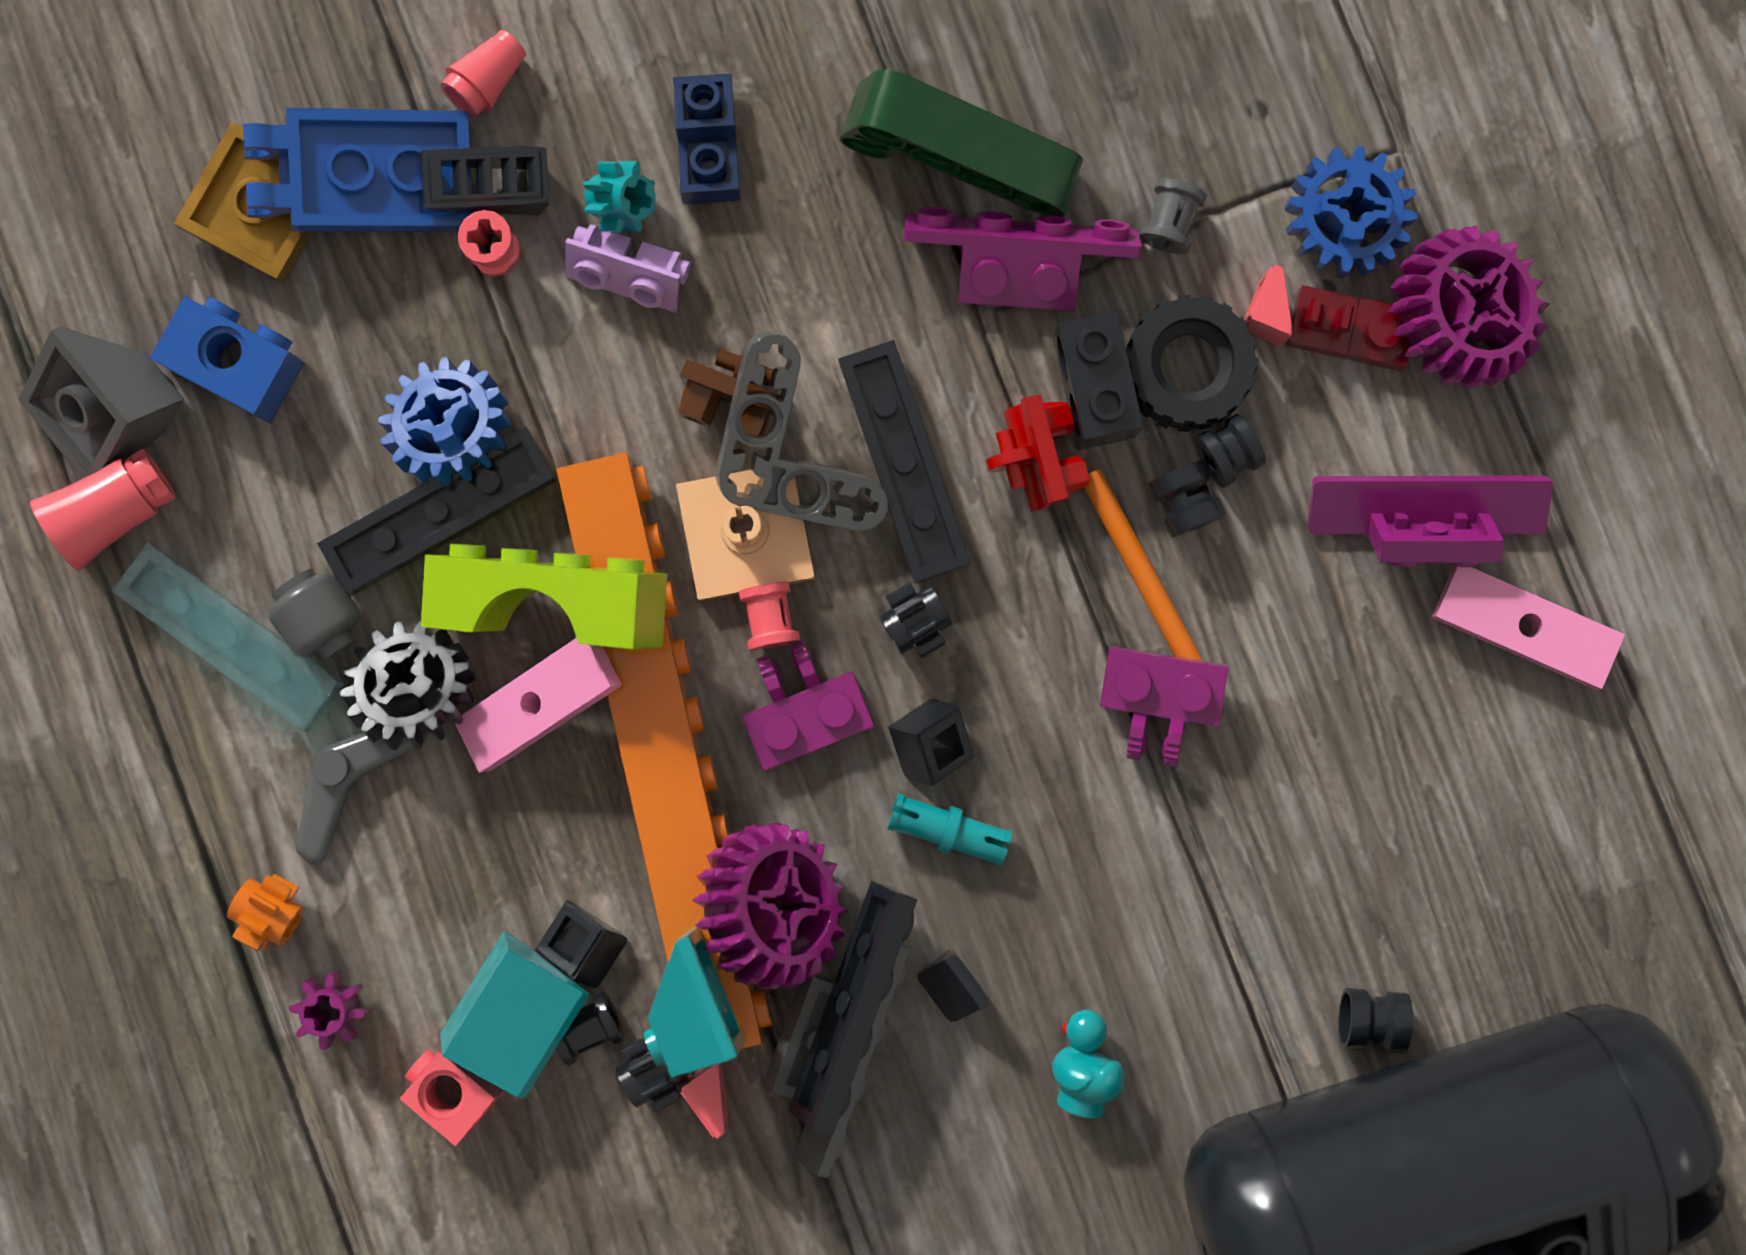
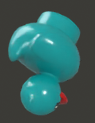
M1085 1009L1077 1011L1070 1017L1068 1023L1061 1025V1030L1067 1036L1071 1045L1063 1048L1056 1054L1052 1061V1074L1056 1084L1060 1087L1056 1100L1058 1106L1076 1116L1099 1118L1104 1113L1106 1103L1114 1101L1122 1094L1126 1087V1073L1120 1062L1114 1061L1106 1055L1095 1051L1104 1044L1107 1038L1108 1027L1104 1018L1098 1012Z

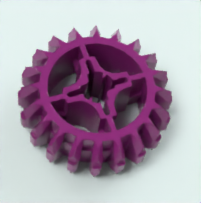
M1477 226L1464 227L1459 231L1456 228L1452 230L1447 229L1435 235L1433 240L1429 238L1417 245L1415 250L1412 251L1413 255L1405 259L1402 265L1398 267L1402 277L1395 280L1390 289L1401 300L1393 303L1388 312L1401 317L1403 323L1397 327L1393 335L1407 336L1411 343L1404 357L1414 358L1420 355L1423 358L1421 374H1433L1438 371L1440 385H1452L1459 382L1462 389H1473L1486 384L1491 386L1504 381L1506 376L1521 371L1527 365L1526 359L1534 356L1535 352L1541 349L1536 338L1542 336L1543 332L1549 327L1538 315L1543 313L1550 303L1537 297L1536 291L1540 289L1545 280L1531 278L1528 269L1534 259L1519 260L1516 257L1518 242H1506L1501 245L1498 230L1486 231L1481 234ZM1449 267H1456L1466 270L1474 276L1473 278H1471L1464 272L1456 274ZM1466 337L1474 342L1481 340L1489 346V349H1478L1464 341Z
M781 823L765 826L762 824L747 826L743 831L730 834L725 839H722V848L714 849L712 853L706 855L711 868L703 870L702 873L696 876L706 888L705 893L699 894L692 900L704 907L705 917L695 926L709 931L710 938L703 950L710 951L711 953L720 952L717 969L734 972L735 982H740L744 985L754 984L755 988H760L761 990L778 989L779 986L781 988L796 987L799 983H803L805 979L813 978L816 974L822 973V963L836 957L831 942H836L845 936V933L837 925V919L849 912L838 905L837 895L846 888V886L834 883L832 874L838 864L822 861L825 845L815 842L809 843L808 831L790 830L788 824L782 825Z

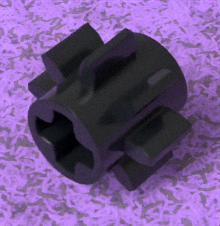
M909 582L886 596L885 599L891 609L878 617L901 655L915 648L920 658H923L945 645L946 641L940 632L953 625L931 586L916 593L914 587Z
M645 1037L622 1049L628 1061L616 1067V1073L623 1091L636 1108L650 1102L654 1112L657 1113L683 1097L680 1084L692 1077L691 1072L671 1077L666 1063L660 1066L654 1063Z

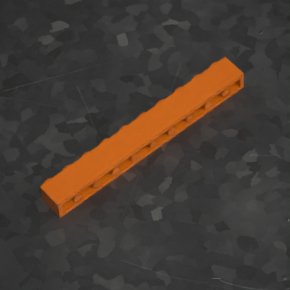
M625 452L556 468L575 554L591 555L590 567L607 568L608 558L645 560L644 572L659 573L656 559L665 558L666 555L658 523L649 525L647 523L643 502L652 500V492L645 466L635 467L634 461ZM671 580L667 581L663 647L625 649L603 646L622 683V686L607 696L667 961H669L676 940L688 930L695 928V925L705 917L704 907L692 901L699 894L705 893L706 890L696 876L702 873L703 870L711 868L706 855L712 853L714 849L722 848L721 840L730 835L725 814L714 815L709 792L719 790L718 780L711 755L701 757L696 733L704 732L705 724L698 697L688 698L682 675L692 673V667L685 639L674 640L669 617L679 615ZM700 928L703 938L707 943L710 938L709 931ZM710 952L714 965L717 969L720 952ZM717 969L745 1038L741 1049L762 1044L765 1038L763 1028L773 1025L765 990L755 992L753 984L744 985L740 982H735L734 972Z

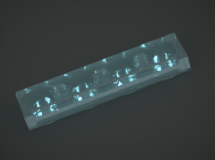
M147 543L112 589L114 594L301 731L309 732L344 684L310 658L296 656L280 636L155 545Z

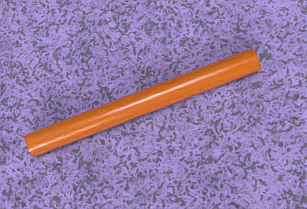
M1101 469L1089 473L1090 483L1084 489L1173 655L1204 661Z

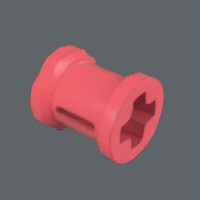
M486 210L474 212L466 217L459 227L458 242L460 249L483 274L494 277L505 275L518 263L521 254L519 240L511 232V228L505 219L499 214ZM496 234L501 242L493 243L491 245V253L484 254L479 246L488 244L489 235Z
M789 582L769 583L739 591L740 601L746 603L752 638L747 641L749 651L770 649L801 641L800 632L793 630L787 601V594L791 591Z

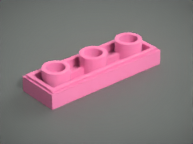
M1454 565L1431 617L1594 690L1603 689L1625 636L1621 632L1475 568ZM1522 617H1526L1532 625V631L1528 637L1523 635L1519 629V621Z
M575 638L461 715L464 719L463 722L455 725L478 772H489L622 686V683L603 646L578 644L577 638Z

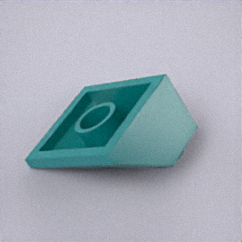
M698 927L688 930L676 940L648 1016L651 1029L644 1031L645 1041L654 1063L657 1066L666 1063L671 1077L733 1059L738 1056L745 1042L710 952L703 950L706 942Z

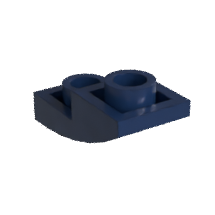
M732 73L673 77L675 129L678 139L682 203L697 204L740 201Z

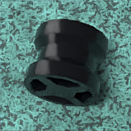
M1238 413L1226 419L1223 428L1215 433L1204 431L1194 438L1201 460L1204 461L1207 471L1222 488L1235 482L1239 472L1245 469L1255 471L1266 464V457L1256 434L1248 422Z

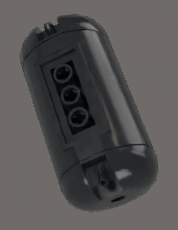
M1609 1004L1577 1007L1563 1013L1248 1111L1247 1114L1244 1112L1228 1117L1206 1129L1192 1147L1183 1179L1189 1216L1200 1255H1673L1711 1233L1723 1214L1726 1191L1721 1177L1717 1173V1170L1722 1165L1724 1143L1713 1109L1698 1076L1688 1060L1670 1037L1646 1016Z

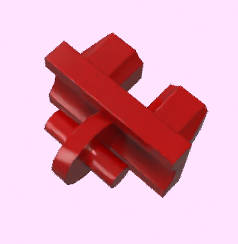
M1041 394L1024 397L1020 400V404L1004 411L1008 429L995 433L1000 454L985 460L989 473L1006 471L1010 490L1025 489L1031 513L1046 510L1068 499L1069 494L1090 483L1085 460L1080 455L1058 460L1054 439L1067 437L1074 432V420L1069 403H1043Z

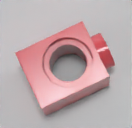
M427 1049L404 1076L411 1083V1086L401 1096L400 1100L456 1147L468 1136L505 1090L443 1057L442 1050L435 1055L430 1049ZM439 1076H450L460 1084L462 1099L459 1104L449 1105L438 1097L435 1086Z

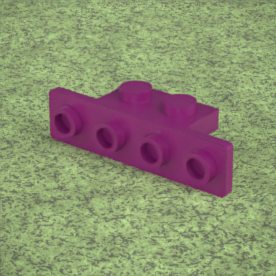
M923 207L918 209L917 214L907 213L905 215L904 241L962 246L958 303L1076 311L1082 254L1140 258L1142 251L1139 231L1130 229L1128 223L1118 220L1104 219L1096 221L1094 226L1071 225V221L1065 217L1043 215L1038 216L1035 222L1012 221L1011 215L998 211L979 212L976 218L953 216L951 210L941 207Z
M1317 476L1312 480L1307 526L1310 533L1314 535L1368 534L1380 563H1389L1398 567H1414L1419 563H1449L1458 567H1473L1480 562H1501L1504 539L1501 534H1542L1545 532L1554 485L1548 476Z

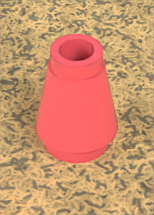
M500 30L494 37H491L446 68L447 77L441 82L440 86L447 98L459 110L468 111L469 117L476 118L482 111H491L519 67L520 62L526 57V52L511 34Z

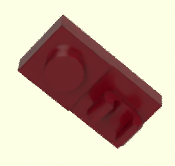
M1305 285L1298 289L1291 320L1292 336L1287 341L1286 346L1401 371L1407 365L1408 357L1404 356L1411 343L1407 336L1393 335L1397 327L1403 324L1401 317L1388 312L1393 304L1362 297L1358 298Z

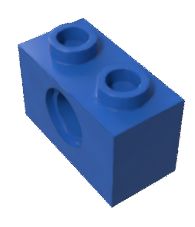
M184 296L149 359L271 424L304 365L302 360L288 351L293 341L260 324L256 333L238 325L237 322L242 314L212 297H208L203 306ZM240 343L242 353L239 361L230 368L222 369L220 358L223 350L230 344Z

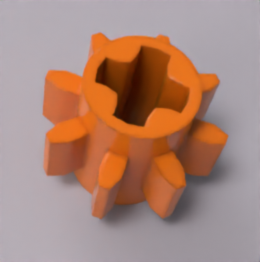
M273 874L272 877L266 875L262 883L249 878L236 893L227 912V918L240 924L232 938L256 951L260 948L266 949L270 941L282 947L296 930L305 911L304 906L292 900L299 887L276 874Z

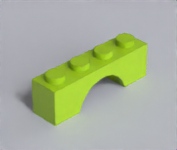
M450 544L449 555H425L421 627L464 632L504 631L519 604L531 594L539 591L554 599L566 612L573 625L578 644L625 649L663 647L667 574L644 572L645 560L608 558L607 568L590 567L591 555L554 553L553 563L537 562V550L501 548V559L486 557V546L470 544Z

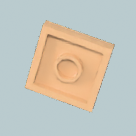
M752 470L730 473L728 476L736 484L737 492H744L748 483L757 484L759 477ZM716 476L676 484L699 602L737 595L742 589L775 582L794 584L815 579L804 520L754 510L749 506L740 507L730 503L719 490ZM794 476L787 484L786 497L790 503L801 505Z

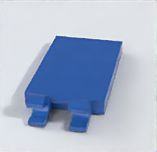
M286 108V125L243 124L245 159L268 160L279 157L280 184L246 183L247 215L250 218H271L291 214L292 232H459V227L464 219L472 214L423 212L420 152L422 150L470 148L468 111ZM442 167L443 196L454 195L452 167ZM467 168L468 194H472L471 168Z

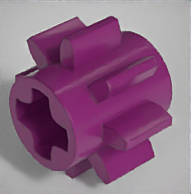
M334 971L327 975L324 988L312 978L301 983L307 997L302 1002L290 1005L288 1009L292 1013L299 1014L302 1024L295 1035L298 1038L309 1033L318 1036L320 1050H325L332 1046L336 1032L346 1042L356 1039L358 1033L352 1023L356 1019L370 1015V1009L360 1007L357 994L364 987L362 983L351 987L340 985V971ZM329 999L330 1007L340 1009V1017L330 1021L329 1013L320 1011V1003Z

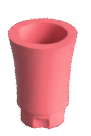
M141 449L126 460L119 458L101 470L63 489L31 500L30 506L38 523L57 551L76 571H81L104 549L136 526L158 514L157 508L170 503L177 496L162 469L146 449Z

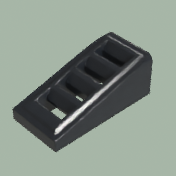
M513 146L422 150L420 152L423 212L474 213L486 210L497 214L541 215L549 204L546 147ZM442 167H452L454 195L443 196ZM467 168H476L478 194H468ZM492 169H501L503 193H493ZM517 170H526L527 192H518Z

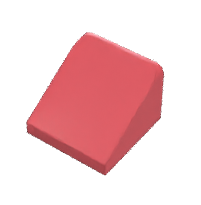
M1275 264L1273 267L1270 266L1260 279L1244 320L1248 324L1247 330L1251 335L1277 346H1283L1292 336V324L1284 269Z
M723 1062L702 1068L689 1080L685 1081L681 1088V1095L710 1135L717 1139L725 1133L729 1124Z

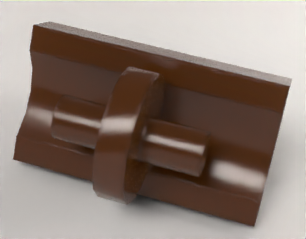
M720 349L717 355L715 365L734 372L733 377L686 359L680 374L685 385L679 410L682 418L710 428L720 401L722 400L730 404L732 402L743 351L739 356ZM762 365L765 368L763 384L770 386L774 369ZM752 384L748 385L747 391L762 390L773 395L775 398L780 397V395H777L760 387L754 386ZM765 403L749 405L741 416L743 430L751 435L766 433L774 422L773 410Z

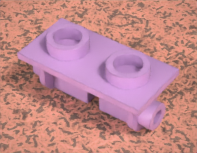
M593 224L588 229L578 226L573 239L567 238L565 242V276L567 278L576 280L581 285L590 289H604L631 298L645 307H659L674 313L677 312L680 284H685L691 262L681 259V253L642 242L636 257L632 258L626 256L631 246L630 237L618 233L602 232L598 226Z

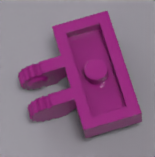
M803 640L791 645V656L797 671L802 673L808 688L807 690L786 698L775 661L770 659L769 654L756 659L773 703L744 714L742 718L763 771L874 727L853 672L820 684Z
M1110 646L1100 707L1134 712L1127 748V758L1140 760L1141 754L1145 752L1148 715L1169 718L1171 721L1168 736L1164 740L1162 756L1164 757V765L1177 767L1185 721L1219 727L1229 665Z

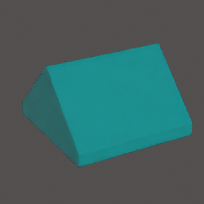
M503 931L440 1032L442 1056L515 1097L525 1099L590 994L514 935Z

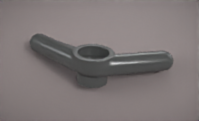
M363 732L327 745L316 753L311 764L296 841L297 854L307 863L316 865L324 861L349 789L360 777L415 749L408 738H403L402 744L397 750H391L383 737L373 743ZM428 733L423 735V743L426 741Z

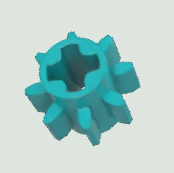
M619 161V163L598 162L599 174L583 183L585 187V214H592L597 218H601L600 231L602 232L642 231L641 220L648 217L651 212L656 211V194L653 187L655 181L639 175L640 162Z

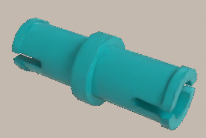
M897 794L891 810L893 814L888 819L887 830H894L937 844L936 851L949 854L952 849L1001 867L1008 852V849L1004 847L1011 842L1012 830L1006 828L1004 830L962 816L963 810L950 806L947 811L904 797L903 794Z

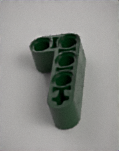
M888 69L876 70L859 82L839 141L847 148L872 158L885 159L895 153H899L1039 215L1061 217L1065 215L1083 163L1082 156L1066 146L911 76Z

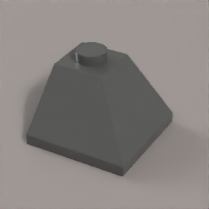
M59 327L51 330L18 400L83 479L119 458L126 460L137 451L145 449L166 432L184 398L177 391L173 381L166 374L162 373L153 360L149 359L148 354L71 329Z

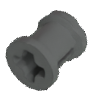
M1158 179L1154 188L1158 197L1149 224L1142 226L1139 236L1142 242L1153 248L1174 254H1186L1189 252L1192 243L1188 238V234L1196 210L1204 206L1207 194L1201 188L1182 180Z

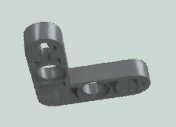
M764 331L756 334L747 342L740 363L716 466V482L719 490L730 503L740 507L749 506L758 511L854 531H867L876 527L885 517L888 499L883 488L872 477L863 473L779 456L800 372L801 356L796 345L781 333ZM772 344H779L778 352L787 358L785 367L774 368L769 384L773 389H782L779 398H775L773 395L762 390L747 391L750 381L762 386L765 368L756 361L758 352L768 353ZM754 403H765L772 408L774 413L772 427L761 435L748 434L741 425V416L744 410ZM737 440L752 448H768L764 457L757 452H753L751 470L759 477L757 484L748 483L744 492H737L736 484L728 478L731 471H741L746 456L743 449H734ZM799 474L813 476L818 484V492L815 498L806 505H794L786 497L788 482ZM830 480H838L834 489L841 495L854 497L857 496L860 488H865V494L873 500L872 507L861 508L859 515L853 516V510L847 504L831 500V511L825 512L824 510L830 500Z

